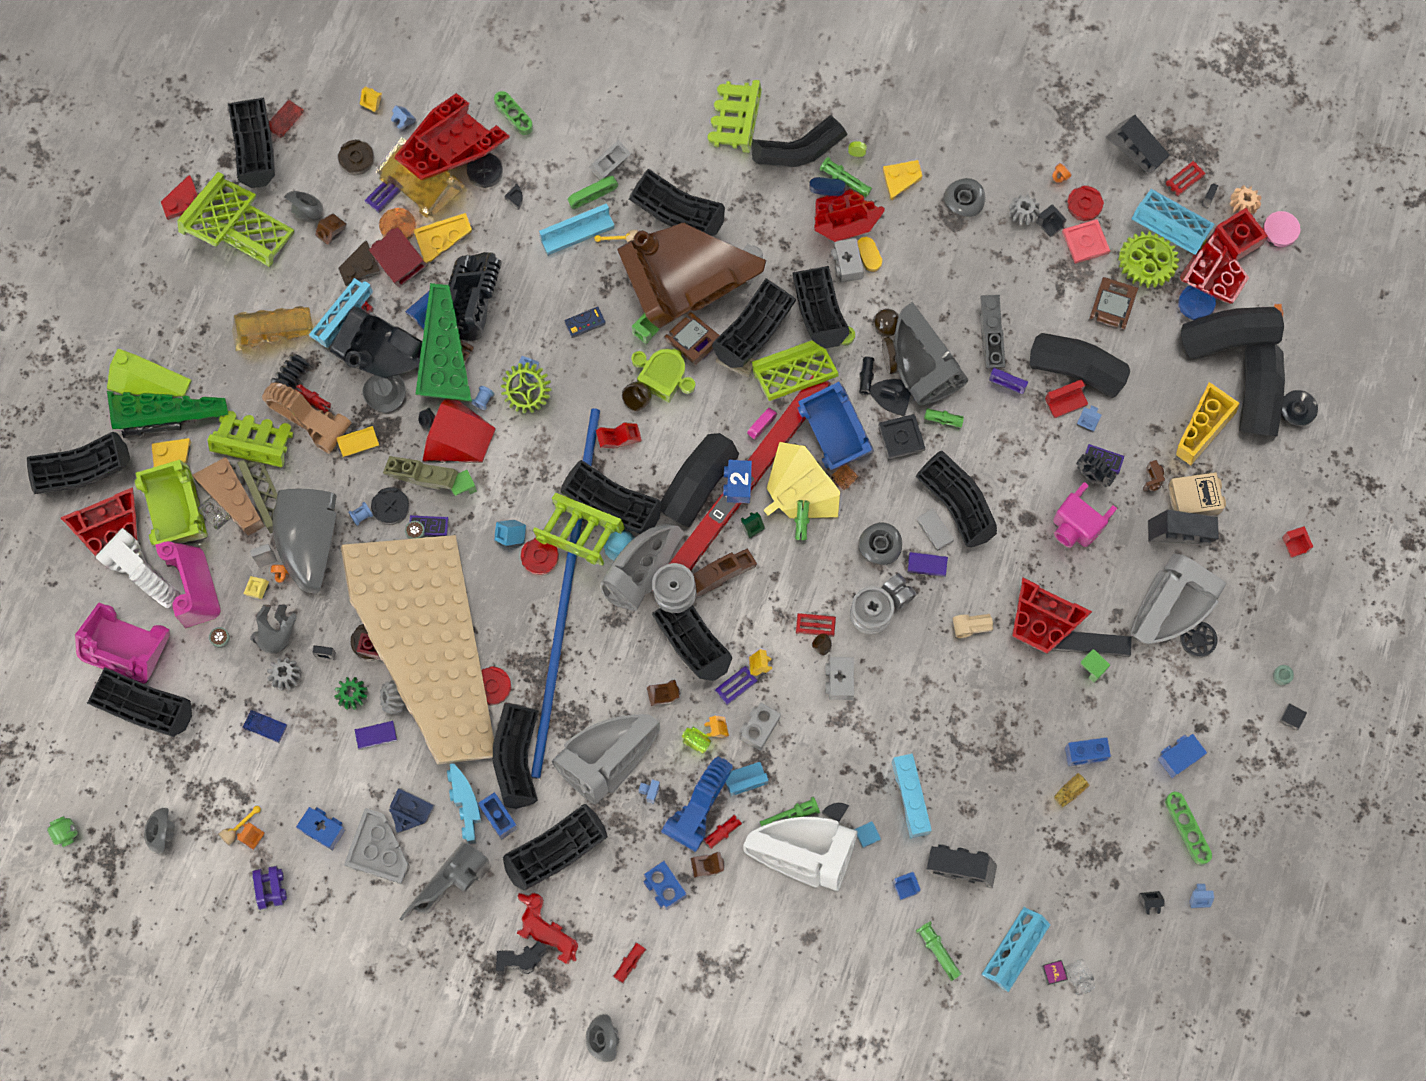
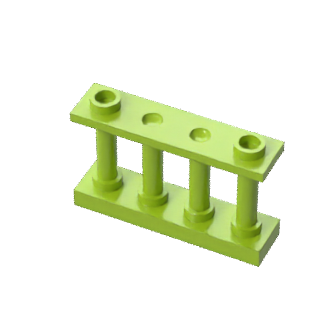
M555 492L551 499L556 509L543 530L536 527L533 529L537 541L542 544H551L585 558L590 564L596 565L597 563L603 566L604 561L600 552L611 533L617 532L621 534L625 527L622 520ZM565 511L571 513L572 516L560 537L550 534L561 514L565 513ZM583 518L588 521V524L577 543L574 544L567 541L577 521ZM600 525L605 530L594 549L591 551L584 548L583 546L594 527Z

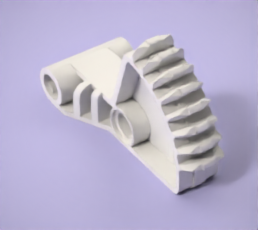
M123 528L95 556L107 568L129 574V578L138 587L165 608L171 607L174 599L179 596L180 592L145 561L138 541Z

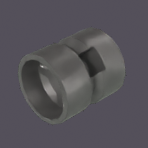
M900 573L894 575L881 587L890 594L897 610L906 606L917 595L911 586H906L907 581Z

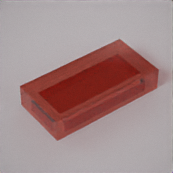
M288 99L269 121L270 131L282 138L303 114V109Z

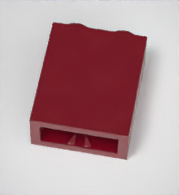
M398 227L389 230L383 239L375 241L369 249L390 279L398 287H401L428 266Z

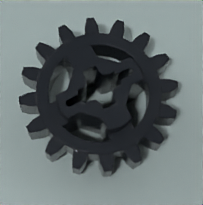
M1086 453L1085 455L1082 454L1076 463L1078 465L1077 469L1081 470L1080 473L1085 475L1086 479L1092 484L1096 482L1099 486L1110 487L1116 478L1115 472L1111 470L1112 467L1108 466L1107 462L1101 457L1095 458L1093 454L1090 456Z

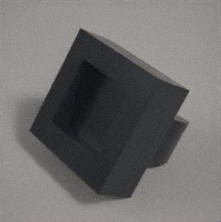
M1160 891L1140 893V901L1144 906L1146 914L1150 915V908L1155 907L1157 914H1160L1161 907L1165 906V899Z

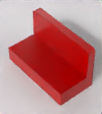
M1082 379L1047 393L1045 401L1054 418L1088 405V401L1083 393L1085 385Z

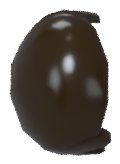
M888 308L880 310L874 315L872 321L876 332L885 337L894 336L899 314Z
M632 382L622 390L623 402L632 411H640L651 402V392L642 382Z

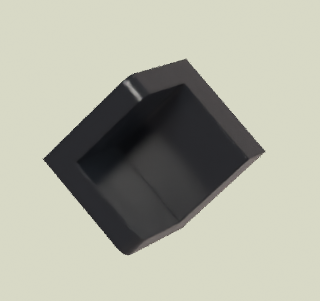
M1052 204L1038 215L1036 223L1049 237H1052L1064 228L1067 219Z

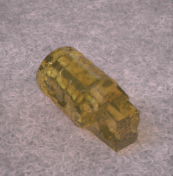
M1077 773L1063 785L1054 796V799L1061 807H1064L1076 799L1090 785L1081 774Z

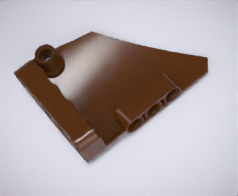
M685 223L653 233H647L644 230L638 231L634 236V240H630L617 249L646 317L659 329L691 310L697 311L761 274L764 272L766 264L765 259L723 242Z

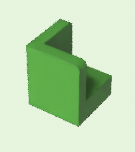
M645 313L632 325V334L645 344L660 330L648 320Z
M468 470L457 474L451 489L455 496L466 491L470 495L477 492Z
M1094 649L1080 662L1091 673L1089 679L1094 683L1110 667V664Z

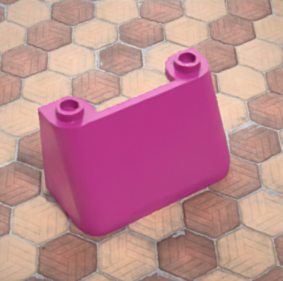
M169 541L156 544L159 557L166 562L168 567L175 566L180 572L185 594L179 595L173 601L175 617L185 629L216 619L220 615L221 608L207 559L202 549Z
M98 602L75 634L76 655L87 664L100 669L106 667L145 684L151 677L169 639L170 629L162 625H154L150 631L118 620L112 606Z

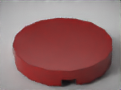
M1085 185L1075 188L1068 196V211L1078 220H1093L1103 210L1104 200L1101 197V193L1094 187Z
M534 538L524 544L520 557L522 565L528 572L534 575H545L555 569L558 564L559 553L556 546L548 543L542 544Z
M494 666L482 669L481 673L487 705H498L504 702L510 695L512 688L508 674L501 668Z

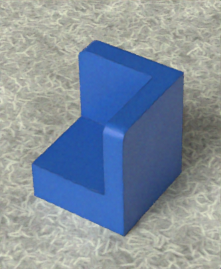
M914 872L897 877L893 881L900 901L917 895L921 891Z

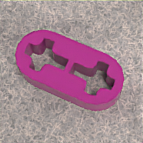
M768 408L750 427L747 434L756 440L774 421L777 413Z

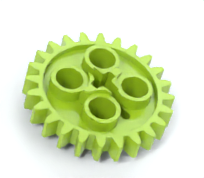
M1141 231L1140 236L1135 233L1133 239L1128 237L1127 242L1123 243L1119 252L1121 254L1118 258L1121 261L1119 267H1124L1122 274L1128 273L1126 279L1133 278V284L1138 281L1139 287L1143 283L1146 284L1147 288H1149L1150 284H1153L1154 288L1157 287L1158 283L1163 286L1165 281L1169 282L1171 277H1174L1175 271L1178 268L1179 259L1176 258L1178 252H1173L1176 246H1169L1171 241L1165 242V238H1159L1157 233L1152 236L1151 231L1147 235Z

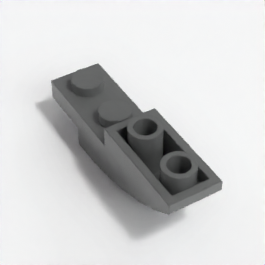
M981 295L980 320L986 368H1005L1000 295Z

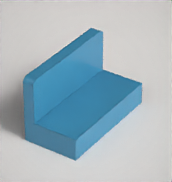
M757 762L731 771L726 785L731 797L767 785L769 780L766 773L764 774L761 763Z

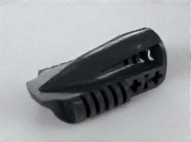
M483 252L472 256L463 255L456 259L448 285L451 289L457 325L462 327L458 328L461 340L475 341L482 337L486 323L488 299L493 296L502 265L501 260L496 258L495 253Z

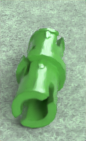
M927 408L924 420L940 423V425L947 424L961 428L964 416L954 415L945 410L942 412Z
M803 500L797 501V517H795L794 521L796 522L795 539L800 540L801 532V540H807V524L810 522V518H808L810 502L807 500L804 502V508H802Z

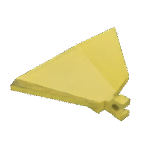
M779 442L767 485V490L774 500L772 504L764 509L767 516L780 508L789 518L797 517V501L803 500L802 508H804V502L807 500L810 502L808 518L838 517L840 490L806 446Z

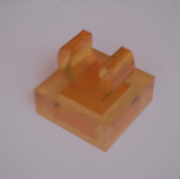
M847 464L840 467L831 476L843 490H846L859 477Z

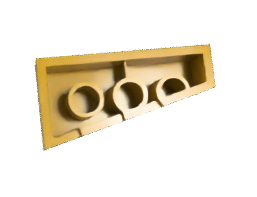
M1209 382L1182 436L1176 455L1189 465H1192L1235 416L1240 403Z

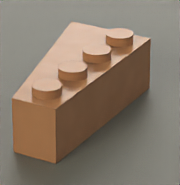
M226 457L192 474L196 483L206 491L248 536L265 527Z

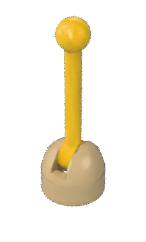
M630 230L625 236L601 237L596 235L594 240L600 242L601 240L625 239L629 242L634 240L638 230Z
M254 806L253 811L233 829L225 828L218 834L227 845H230L236 839V831L255 813L257 814L261 811L260 806Z

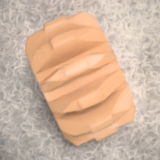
M1245 185L1240 189L1236 188L1230 196V206L1234 207L1233 212H1240L1247 208L1254 215L1261 206V196L1257 195L1258 190L1253 191L1252 186L1247 189Z

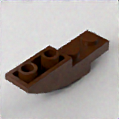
M748 548L736 554L731 552L694 573L696 597L722 586L723 582L755 568L757 562Z

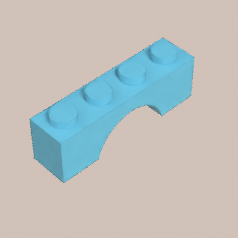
M913 753L893 757L891 763L896 782L901 791L910 839L929 835L932 829Z

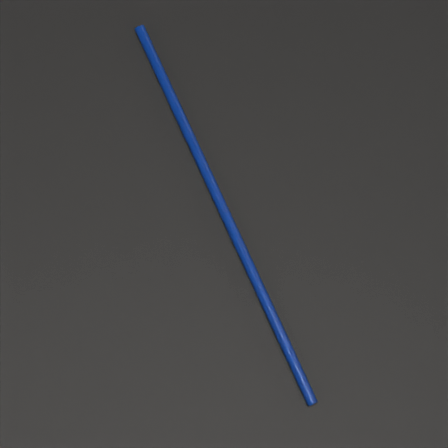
M595 408L591 409L583 461L590 466L592 465L596 430L600 416V410ZM583 518L577 521L570 534L569 541L574 544L577 543L580 537ZM570 552L567 553L531 777L535 779L541 778L577 555Z

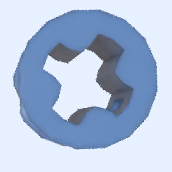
M480 386L478 395L475 399H472L471 403L476 408L485 411L488 401L491 397H494L495 393L485 386Z
M365 502L354 511L350 510L348 512L356 526L360 525L359 523L364 519L373 517Z

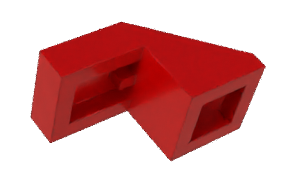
M624 422L616 428L600 427L596 430L600 448L615 449L642 441L638 424Z

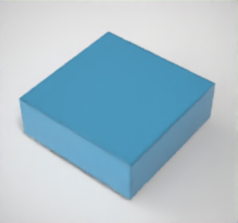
M873 821L854 829L857 831V838L862 848L881 840Z

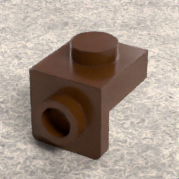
M332 213L318 222L315 235L329 245L332 242L333 236L343 231L347 223Z
M1154 460L1150 461L1146 467L1151 481L1146 482L1143 487L1144 491L1150 490L1153 492L1159 490L1165 481L1162 465H1159L1158 461Z
M676 680L647 687L651 706L672 704L680 698V690Z
M720 852L690 858L694 878L715 876L724 871V860Z

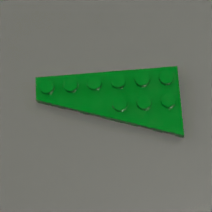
M430 283L415 395L472 402L450 286Z

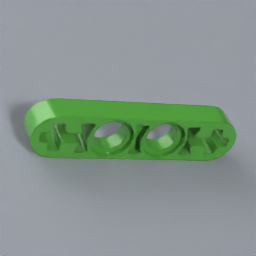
M1171 792L1165 799L1166 807L1194 862L1198 865H1205L1211 860L1212 852L1184 796L1179 792ZM1172 796L1175 799H1179V802L1177 803L1179 809L1181 807L1184 808V810H1180L1177 814L1175 813V811L1178 809L1176 804H1171L1170 802L1173 799ZM1180 814H1186L1189 817L1188 824L1180 823ZM1189 832H1195L1198 835L1197 842L1189 841ZM1200 843L1202 844V846L1199 847L1200 851L1202 853L1205 852L1207 855L1204 857L1205 860H1203V858H1198L1197 855L1200 854L1198 848H1196L1195 850L1193 849V847L1197 846Z

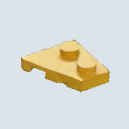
M919 160L883 166V174L890 201L894 200L901 192L908 190L912 184H916L922 179Z

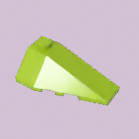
M117 349L110 364L107 389L122 395L123 392H131V395L151 393L183 397V395H186L192 380L138 355Z

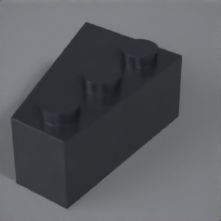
M1135 114L1119 123L1106 136L1107 139L1147 173L1157 169L1170 156Z
M1167 509L1148 520V542L1191 543L1208 546L1219 539L1218 517Z
M938 844V847L931 846L927 870L934 875L955 880L956 878L964 879L972 884L975 882L986 883L987 887L993 888L997 864L986 852L977 851L975 854L969 853L968 849L957 848V850H952L949 846Z

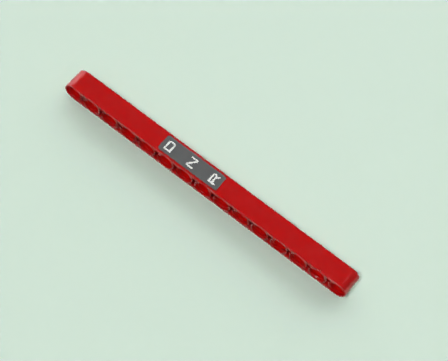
M827 380L802 389L747 460L752 461L751 491L774 462L779 442L788 443L806 420V417L802 418L797 407L800 406L798 401L829 387L831 382ZM722 493L669 564H681L691 571L742 503L727 502V496H723Z

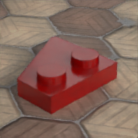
M190 175L160 201L167 220L181 216L198 196Z

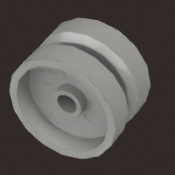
M677 563L666 564L659 568L653 576L652 589L654 598L658 606L664 611L680 613L689 609L694 603L697 595L694 576L684 565Z
M876 586L865 587L859 590L853 598L850 609V619L854 627L866 634H877L885 630L890 624L894 612L893 599L888 592Z

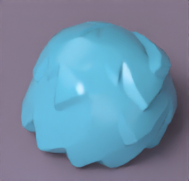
M623 530L621 534L617 532L611 533L604 545L605 554L614 561L626 545L635 537L626 530Z

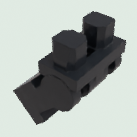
M537 941L531 948L527 945L523 949V953L515 955L514 951L497 950V975L506 976V971H520L523 974L532 973L535 967L539 968L542 965L541 959L547 954V949Z

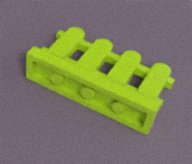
M753 80L752 86H749V83L732 85L731 81H727L726 84H720L717 87L718 94L724 96L723 100H716L714 103L715 110L720 112V116L716 115L711 118V124L717 128V132L712 131L707 137L709 142L714 144L715 147H719L722 144L732 145L733 149H737L738 146H741L743 153H750L762 93L760 80ZM729 97H741V101H731ZM726 112L738 113V117H729L725 115ZM723 128L735 129V133L722 132Z
M228 411V415L220 416L219 422H221L218 431H214L207 439L210 452L283 468L285 463L284 453L287 452L285 445L288 438H293L294 435L291 432L290 424L283 423L279 429L273 428V422L270 419H264L261 424H255V419L252 415H246L243 420H237L234 411ZM239 426L237 434L231 435L233 427ZM252 430L257 431L255 439H249ZM270 434L276 435L273 443H267Z

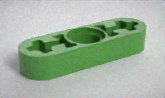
M497 92L494 96V103L497 109L520 134H530L533 130V124L529 116L507 92ZM500 98L503 100L505 99L506 104L508 105L507 107L502 101L499 102ZM510 110H517L518 115L510 116L508 114ZM520 119L523 122V124L528 125L527 128L521 126V122L519 121Z
M608 176L573 193L568 197L567 201L572 209H577L614 191L618 187V183L614 176Z

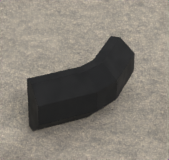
M265 98L227 103L236 151L238 182L250 188L267 186L275 176V166Z
M829 115L802 138L791 142L752 139V160L756 164L798 167L816 161L848 134L841 123L832 115Z
M649 168L640 178L628 199L659 221L671 227L685 223L710 236L717 235L724 223L725 207L722 203L692 196L681 191Z
M829 266L793 272L792 276L800 311L812 341L824 349L840 346L849 335V327L837 302Z
M765 278L739 317L713 342L712 347L718 360L730 368L743 367L775 333L797 299Z
M1276 307L1235 308L1184 323L1181 328V336L1189 358L1194 360L1224 349L1242 345L1279 344L1283 338L1284 321L1282 312Z
M1041 333L1035 337L1031 348L1030 366L1032 369L1082 379L1083 382L1112 398L1116 397L1126 385L1131 372L1126 362L1098 346L1080 339Z
M1277 344L1249 345L1245 349L1246 382L1239 431L1278 436L1285 390L1284 352Z
M112 431L73 450L28 456L26 460L30 486L35 495L76 489L93 484L126 468L130 461L128 447L119 434Z
M721 433L706 435L686 459L661 499V512L686 527H691L710 493L724 476V466H728L729 460H737L739 456L733 441Z
M943 451L937 452L915 477L933 492L952 513L967 547H975L987 543L997 534V524L982 491L974 480Z
M583 460L577 462L562 484L560 492L563 495L620 518L625 529L641 534L655 527L660 519L662 503L659 499L627 489L613 482Z
M693 604L689 609L680 613L666 612L661 608L652 612L654 619L674 650L699 679L715 681L728 672L732 661L730 652L711 633Z
M104 667L87 704L125 721L172 737L184 732L192 718L191 701L187 698L152 688Z
M505 702L493 742V766L504 806L518 809L533 805L538 801L528 767V749L539 711Z
M583 804L543 834L506 853L503 856L505 872L514 886L525 891L563 870L608 837L606 828L598 815L587 804Z

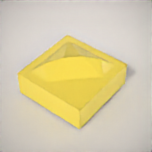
M250 576L243 594L262 599L269 581Z

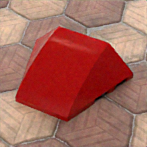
M851 189L845 190V193L841 196L828 195L817 198L814 230L834 242L868 233L885 212V208L875 206L873 201L864 200V196Z
M1214 231L1202 244L1197 254L1193 255L1180 278L1182 282L1197 288L1213 298L1233 304L1249 277L1238 261L1232 259L1227 252L1228 247L1222 245L1217 238L1219 236L1218 233Z
M444 399L440 404L427 436L422 462L458 461L483 463L496 428L459 400Z
M133 487L91 506L60 517L95 556L122 528L138 541Z
M1022 577L1012 636L1048 654L1086 619L1092 611L1040 588V585Z

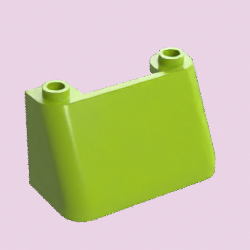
M177 460L135 473L137 478L135 479L136 488L145 494L153 525L151 534H149V540L152 545L155 546L167 541L184 543L208 537L192 472L187 464Z

